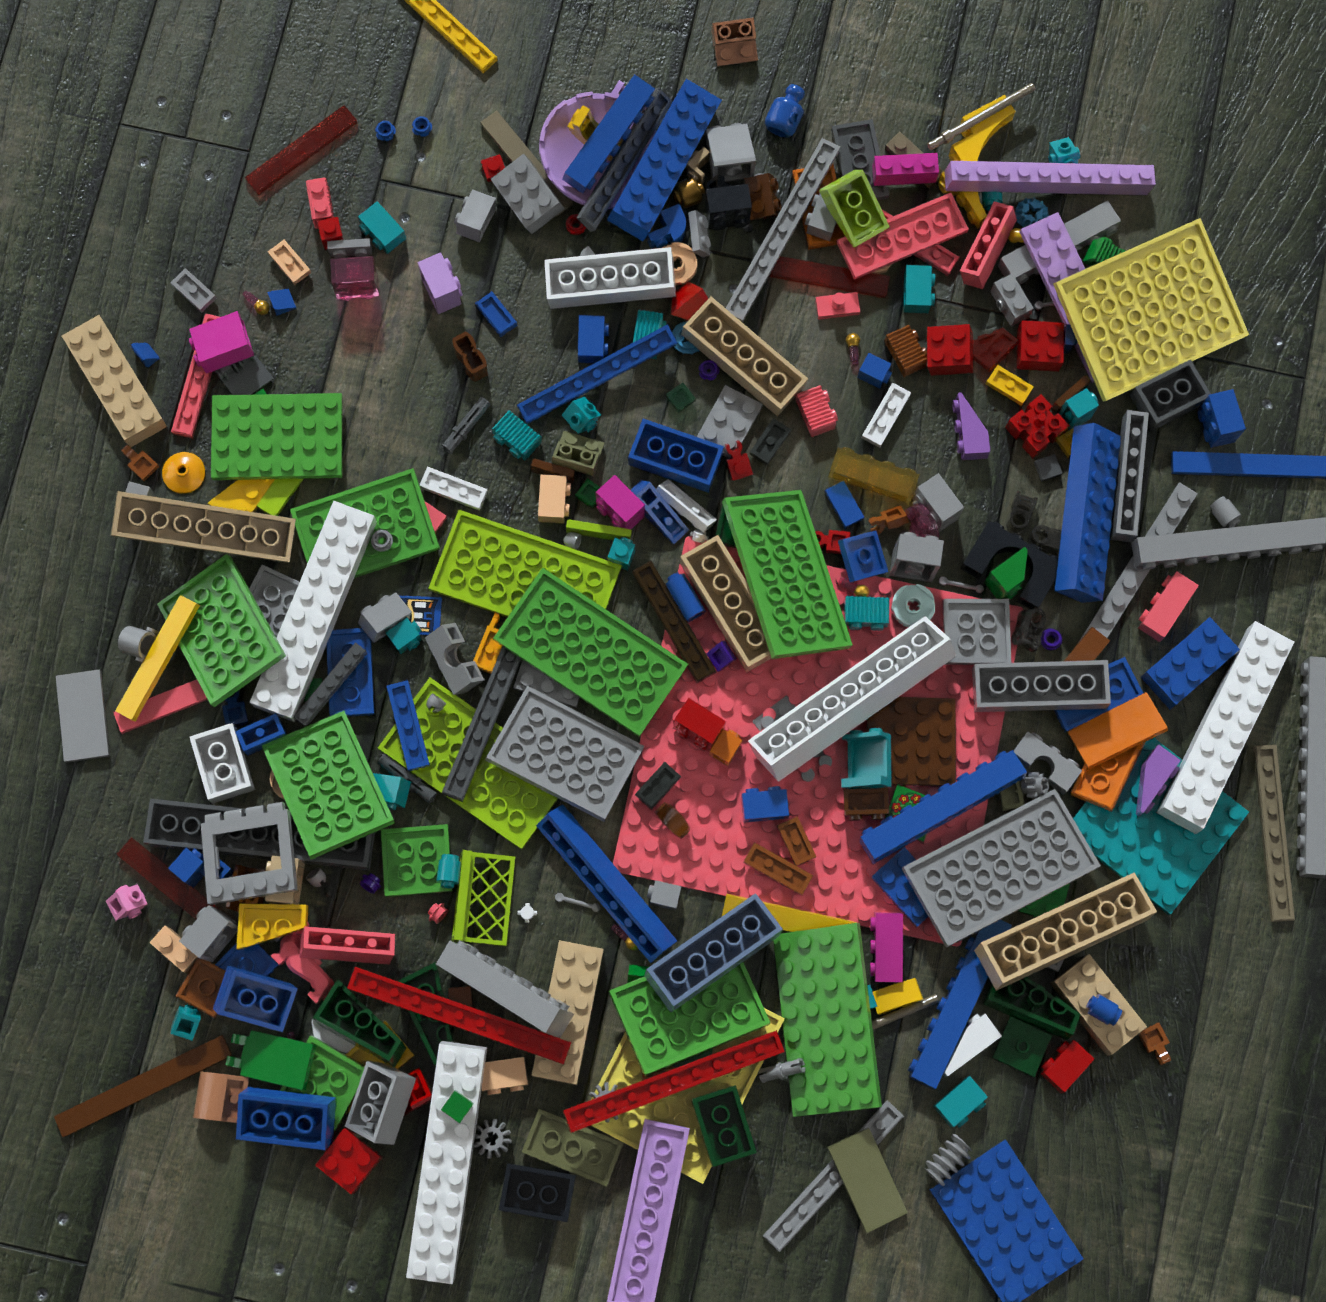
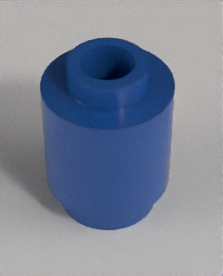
M1100 994L1096 997L1092 996L1086 1005V1008L1089 1009L1088 1014L1106 1025L1111 1024L1114 1026L1122 1014V1010L1118 1008L1119 1005Z

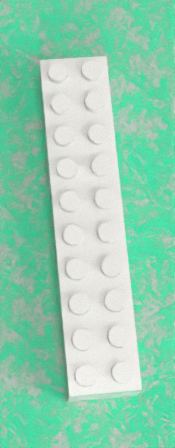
M333 501L277 635V640L286 657L261 674L250 700V704L253 707L271 714L276 713L279 717L295 722L294 716L302 706L377 521L374 515Z
M924 616L749 739L748 742L755 757L779 782L956 657L951 639Z
M1256 621L1247 628L1238 646L1240 650L1234 654L1179 766L1180 769L1174 776L1156 813L1195 834L1204 829L1294 641Z
M446 1041L439 1043L406 1278L453 1284L455 1280L487 1047ZM454 1090L474 1103L460 1123L441 1110Z

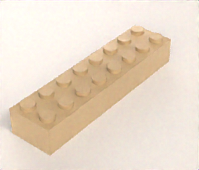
M118 491L111 536L288 563L290 562L296 519Z
M1134 872L981 942L974 951L997 991L1149 920L1157 911Z

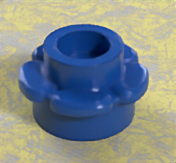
M417 117L412 123V131L417 136L425 137L432 130V123L426 117Z
M381 121L375 129L377 138L385 141L393 139V135L396 133L395 127L389 121Z

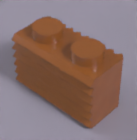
M909 325L887 334L884 340L903 377L913 374L927 365V351L924 347H920L918 334Z

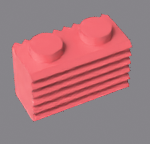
M326 178L306 181L311 216L315 229H319L317 221L334 217L330 189Z
M819 385L796 394V403L811 437L835 429L838 417L835 410L830 409L828 404L830 399L826 390L823 391Z

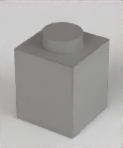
M655 880L654 886L649 885L647 898L651 899L650 905L676 911L681 886Z

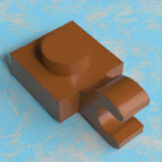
M126 445L121 450L131 461L127 466L143 481L159 468V465L143 450L137 454L129 445Z
M901 506L880 512L881 516L872 517L868 520L871 526L877 524L870 531L876 530L878 535L882 533L885 527L892 529L909 523L908 516Z
M1159 1022L1138 1034L1147 1052L1155 1051L1160 1065L1171 1061L1164 1047L1170 1042Z

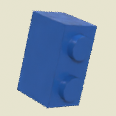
M579 315L578 363H596L602 360L604 356H608V343H604V336L609 335V323H605V316Z
M276 713L235 731L241 747L247 756L262 750V745L287 735L282 721Z
M780 786L769 787L768 791H759L758 788L746 789V793L741 795L744 823L788 819L789 817L787 790H781Z
M185 848L168 869L183 882L194 888L203 878V875L199 872L204 866L203 854L195 848L193 851Z

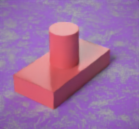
M857 292L836 293L835 295L815 298L818 320L860 315Z

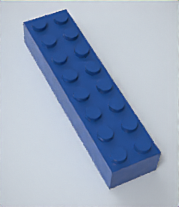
M685 79L607 221L644 241L722 101L720 98L690 80Z
M1096 423L1074 426L1055 584L1056 592L1081 603L1103 601L1119 450L1121 446L1120 435Z

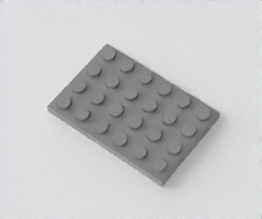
M527 686L485 761L604 822L644 746Z

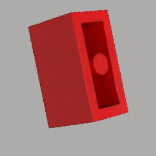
M1075 1040L1069 1043L1064 1041L1057 1049L1059 1054L1054 1059L1050 1057L1042 1066L1044 1071L1041 1075L1060 1093L1066 1092L1095 1059Z

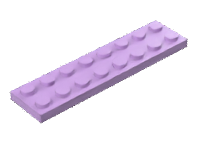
M1057 212L1020 229L1019 232L1064 326H1066V324L1070 323L1053 283L1085 270V267ZM1077 342V345H1074V347L1086 369V372L1091 382L1093 383V377Z
M646 1118L644 1120L607 1302H655L690 1128Z

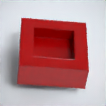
M500 154L480 160L487 182H490L491 178L505 168Z

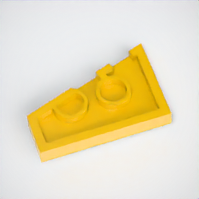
M275 479L237 480L207 504L255 512L258 509L257 504Z
M239 904L237 950L303 930L304 927H307L308 905Z

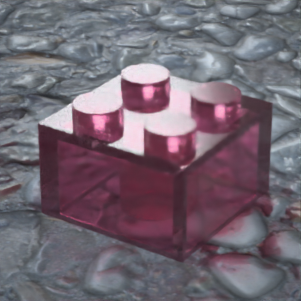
M373 256L330 259L331 283L337 299L349 301L353 298L372 299L374 296H379L378 273Z

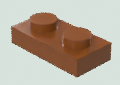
M798 816L777 825L794 865L799 866L816 858V854Z

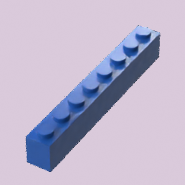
M1014 751L999 753L994 757V761L989 764L984 762L975 768L976 771L968 774V772L962 774L956 779L957 782L950 785L947 783L938 789V793L932 796L927 794L919 800L917 805L913 807L908 805L901 809V814L896 817L889 816L880 822V826L876 828L872 826L861 833L862 836H860L859 842L873 864L879 862L1024 779L1027 771Z
M563 804L547 813L536 825L650 963L663 955L677 942L676 938Z
M999 920L976 932L974 938L970 936L965 946V949L968 950L965 958L960 957L955 968L958 970L955 978H950L946 987L949 992L946 998L942 997L936 1008L939 1010L936 1019H931L927 1030L930 1031L927 1039L923 1038L917 1049L920 1051L917 1060L913 1058L909 1065L908 1071L911 1072L909 1078L933 1090L937 1088L988 978L974 950L981 942L1011 929V924Z

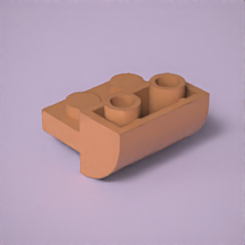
M754 17L712 23V40L717 67L758 61Z
M200 1071L193 1118L237 1123L238 1095L248 1087L249 1077Z

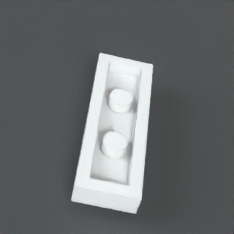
M892 383L861 438L880 448L909 399L911 392Z
M427 467L419 485L423 490L479 511L488 492L483 487Z
M669 479L657 487L656 490L664 500L676 509L678 514L687 518L693 523L695 528L703 533L717 521L714 516Z

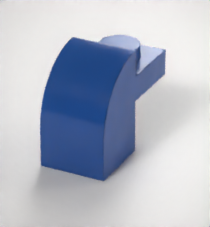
M677 204L660 212V222L663 228L648 233V244L651 249L655 247L662 248L668 242L671 244L674 242L682 243L684 240L686 217L680 204Z

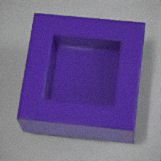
M726 641L718 643L706 653L718 672L737 659Z

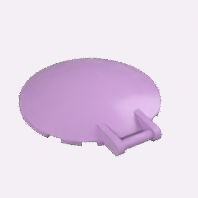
M620 80L612 93L584 92L576 94L575 97L566 101H562L550 112L541 130L539 152L548 178L560 192L581 205H585L603 173L598 172L595 176V179H597L595 185L591 190L586 189L583 194L562 180L565 171L584 146L569 131L567 126L577 109H581L583 105L590 109L593 119L599 124L619 97V93L626 87L625 83ZM657 130L654 131L608 209L614 208Z

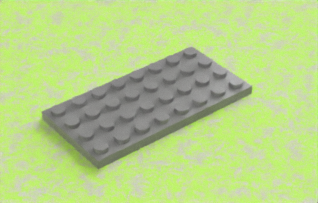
M1054 789L904 866L902 870L947 948L1098 869L1101 865L1058 792Z

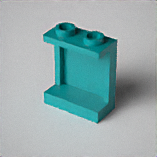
M871 728L869 732L864 733L861 730H851L850 734H845L842 740L848 742V778L841 779V788L870 789L891 787V734L883 732L881 728Z

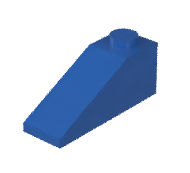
M641 480L631 489L645 504V517L672 544H675L689 531L651 482Z

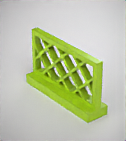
M463 850L460 855L461 869L459 884L457 885L452 941L458 942L461 940L462 942L506 946L515 857ZM475 858L485 859L489 867L479 873L474 867ZM489 859H493L496 861L492 864ZM500 860L510 861L509 871L502 876L494 865ZM490 868L499 877L491 886L482 876ZM473 872H475V873L477 874V876H476L474 879H473ZM507 875H508V882L504 879V877L507 876ZM478 878L487 887L479 895L472 889V883ZM502 880L507 887V893L499 898L492 887ZM488 890L497 899L489 908L480 899ZM471 893H472V895L475 897V899H473L472 901H471ZM506 897V903L504 904L502 899ZM477 900L485 911L475 918L470 912V905ZM497 903H500L505 909L504 916L499 920L490 912V909ZM486 912L495 922L487 930L477 921ZM469 916H470L473 921H471V922L468 924V920H469ZM504 919V923L502 926L499 922ZM475 922L483 933L477 938L467 937L468 927ZM497 925L503 932L502 941L493 940L487 932ZM483 935H485L488 939H480V938H481Z

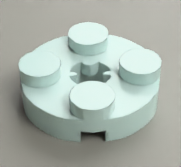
M905 585L895 593L891 611L900 624L910 627L924 616L929 620L932 619L935 613V599L931 591L922 585ZM908 602H918L919 605L917 607H919V610L911 611Z

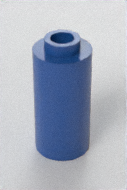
M676 572L667 578L666 587L687 622L699 618L706 612L685 574Z

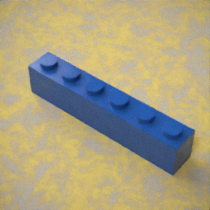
M634 74L567 168L562 180L582 194L586 189L591 190L597 181L595 176L598 172L602 174L608 166L607 159L610 155L614 157L620 149L619 142L622 139L625 141L632 130L629 128L633 123L637 125L642 118L643 113L641 111L643 108H649L655 97L652 95L655 88Z

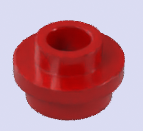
M573 214L566 220V229L573 235H580L586 230V227L577 219L578 214ZM574 223L580 224L578 228H574L572 225Z

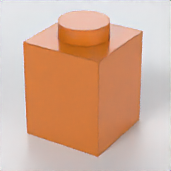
M723 729L710 750L709 756L729 766L743 740L740 739V735L735 731Z

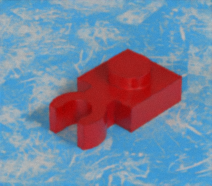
M739 440L736 441L737 448L735 450H731L728 443L725 444L726 452L731 455V458L726 459L732 481L753 475L748 455L740 453L742 451V444Z
M829 530L828 535L815 531L817 538H821L819 542L820 548L826 547L827 553L841 554L838 541L851 537V532Z

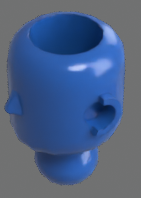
M790 84L786 88L785 97H777L773 101L764 121L766 128L770 132L784 138H789L795 133L804 114L801 105L798 103L804 98L805 91L794 84Z

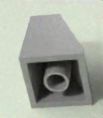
M734 123L730 126H712L706 129L705 139L707 150L710 152L709 164L712 178L721 175L724 176L725 182L754 176L756 158L747 124Z

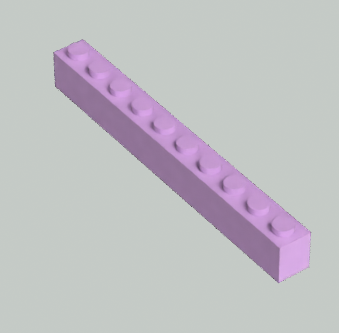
M950 161L944 171L946 191L1148 195L1156 185L1154 165Z

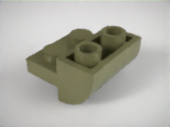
M563 431L562 437L558 441L552 456V463L594 476L605 442Z

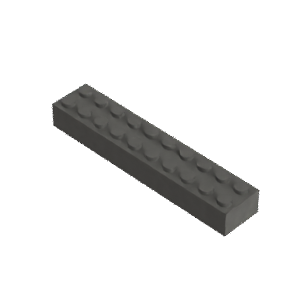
M150 798L143 843L149 847L176 850L188 848L191 851L195 848L203 852L201 824L205 823V815L221 812L224 820L225 811L242 808ZM290 814L294 858L300 859L304 864L370 871L375 832L311 860ZM278 824L216 834V846L218 847L219 854L271 860L272 856H280Z

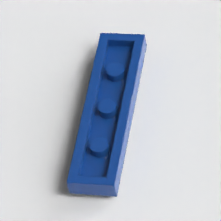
M408 680L387 685L408 771L430 766Z

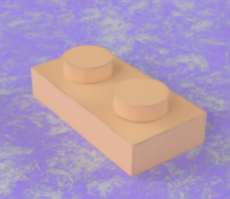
M285 239L268 251L269 256L294 285L311 273L308 266Z

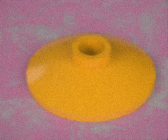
M180 452L172 455L167 459L162 469V478L166 486L179 494H187L197 490L202 485L206 474L202 460L189 452ZM180 468H186L184 473H179Z

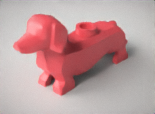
M303 930L285 935L280 941L279 953H273L271 957L279 965L286 962L288 968L293 973L310 982L311 987L315 991H310L307 995L316 1004H319L322 999L323 1001L325 1000L334 985V981L320 967L323 963L320 959L299 958L300 936Z

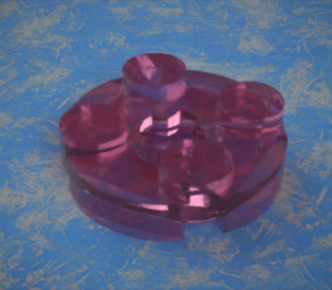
M917 503L905 509V513L911 523L909 526L910 532L917 534L918 537L936 536L939 538L937 524L935 520L930 521L927 516L930 512L923 504Z

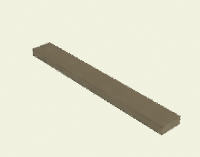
M1277 745L1254 746L1253 754L1270 921H1294Z

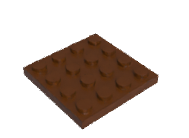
M898 697L867 719V732L871 728H881L883 732L891 734V785L943 786L947 783L952 785L956 782L955 699Z

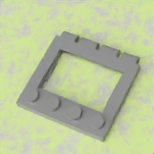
M284 802L268 804L267 813L265 806L261 805L246 808V816H244L243 809L225 811L224 820L221 812L205 815V823L201 824L207 904L213 905L298 891L290 810L285 809ZM278 824L282 869L219 879L220 862L219 850L216 846V834Z

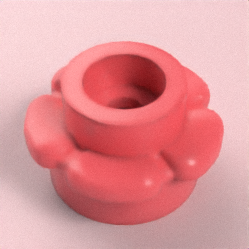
M435 903L429 909V921H434L438 924L444 919L448 913L444 903L439 905Z

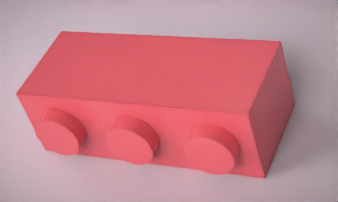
M1178 571L1173 576L1168 575L1161 585L1164 589L1161 593L1156 592L1150 601L1153 606L1149 611L1145 609L1138 619L1141 621L1138 629L1158 642L1165 638L1199 586Z

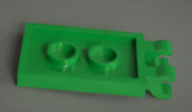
M251 1030L250 1036L233 1033L231 1043L244 1045L241 1058L227 1056L225 1065L241 1068V1076L306 1090L316 1049L315 1044Z

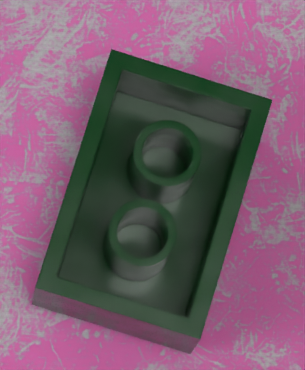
M736 1085L691 1099L711 1167L757 1153Z

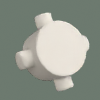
M694 530V532L691 531L690 536H693L692 540L695 542L703 543L705 540L708 541L709 537L706 536V532Z
M525 903V906L517 914L525 919V923H529V920L534 915H537V911L530 907V903Z

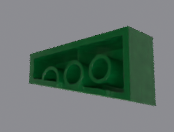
M436 962L398 981L445 998L439 967L436 965ZM409 1011L425 1047L436 1066L439 1043L441 1041L454 1043L451 1025Z
M1028 977L1022 978L997 991L991 982L983 1005L1066 1040L1073 1036L1081 1015L1058 997H1054L1047 992L1039 983L1036 984Z
M337 979L314 1015V1020L321 1027L395 1068L405 1052L406 1046Z

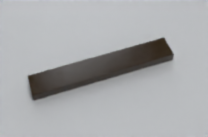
M652 561L633 570L634 577L683 661L688 663L687 667L696 683L715 674L716 670Z

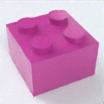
M616 475L596 491V504L598 505L596 508L603 516L608 515L611 518V523L614 527L632 529L645 517V504Z

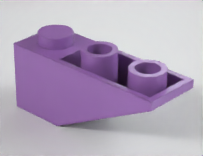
M958 393L956 399L952 402L953 413H957L955 432L959 433L960 440L957 441L958 454L961 453L962 460L987 459L990 454L988 431L963 394Z
M1157 745L1151 751L1141 766L1136 809L1137 816L1144 812L1146 814L1149 813L1155 804L1152 802L1156 795L1160 796L1167 787L1164 784L1169 777L1172 779L1180 769L1177 765L1181 760L1160 745Z

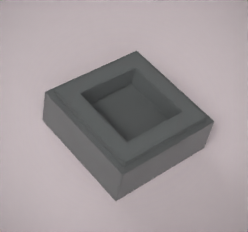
M1055 454L1035 460L1034 462L1041 482L1063 474Z

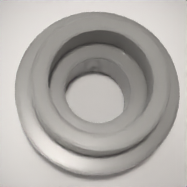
M378 530L372 535L371 544L375 550L384 552L391 548L393 537L386 530ZM381 538H385L386 542L385 544L381 545L379 544V540Z

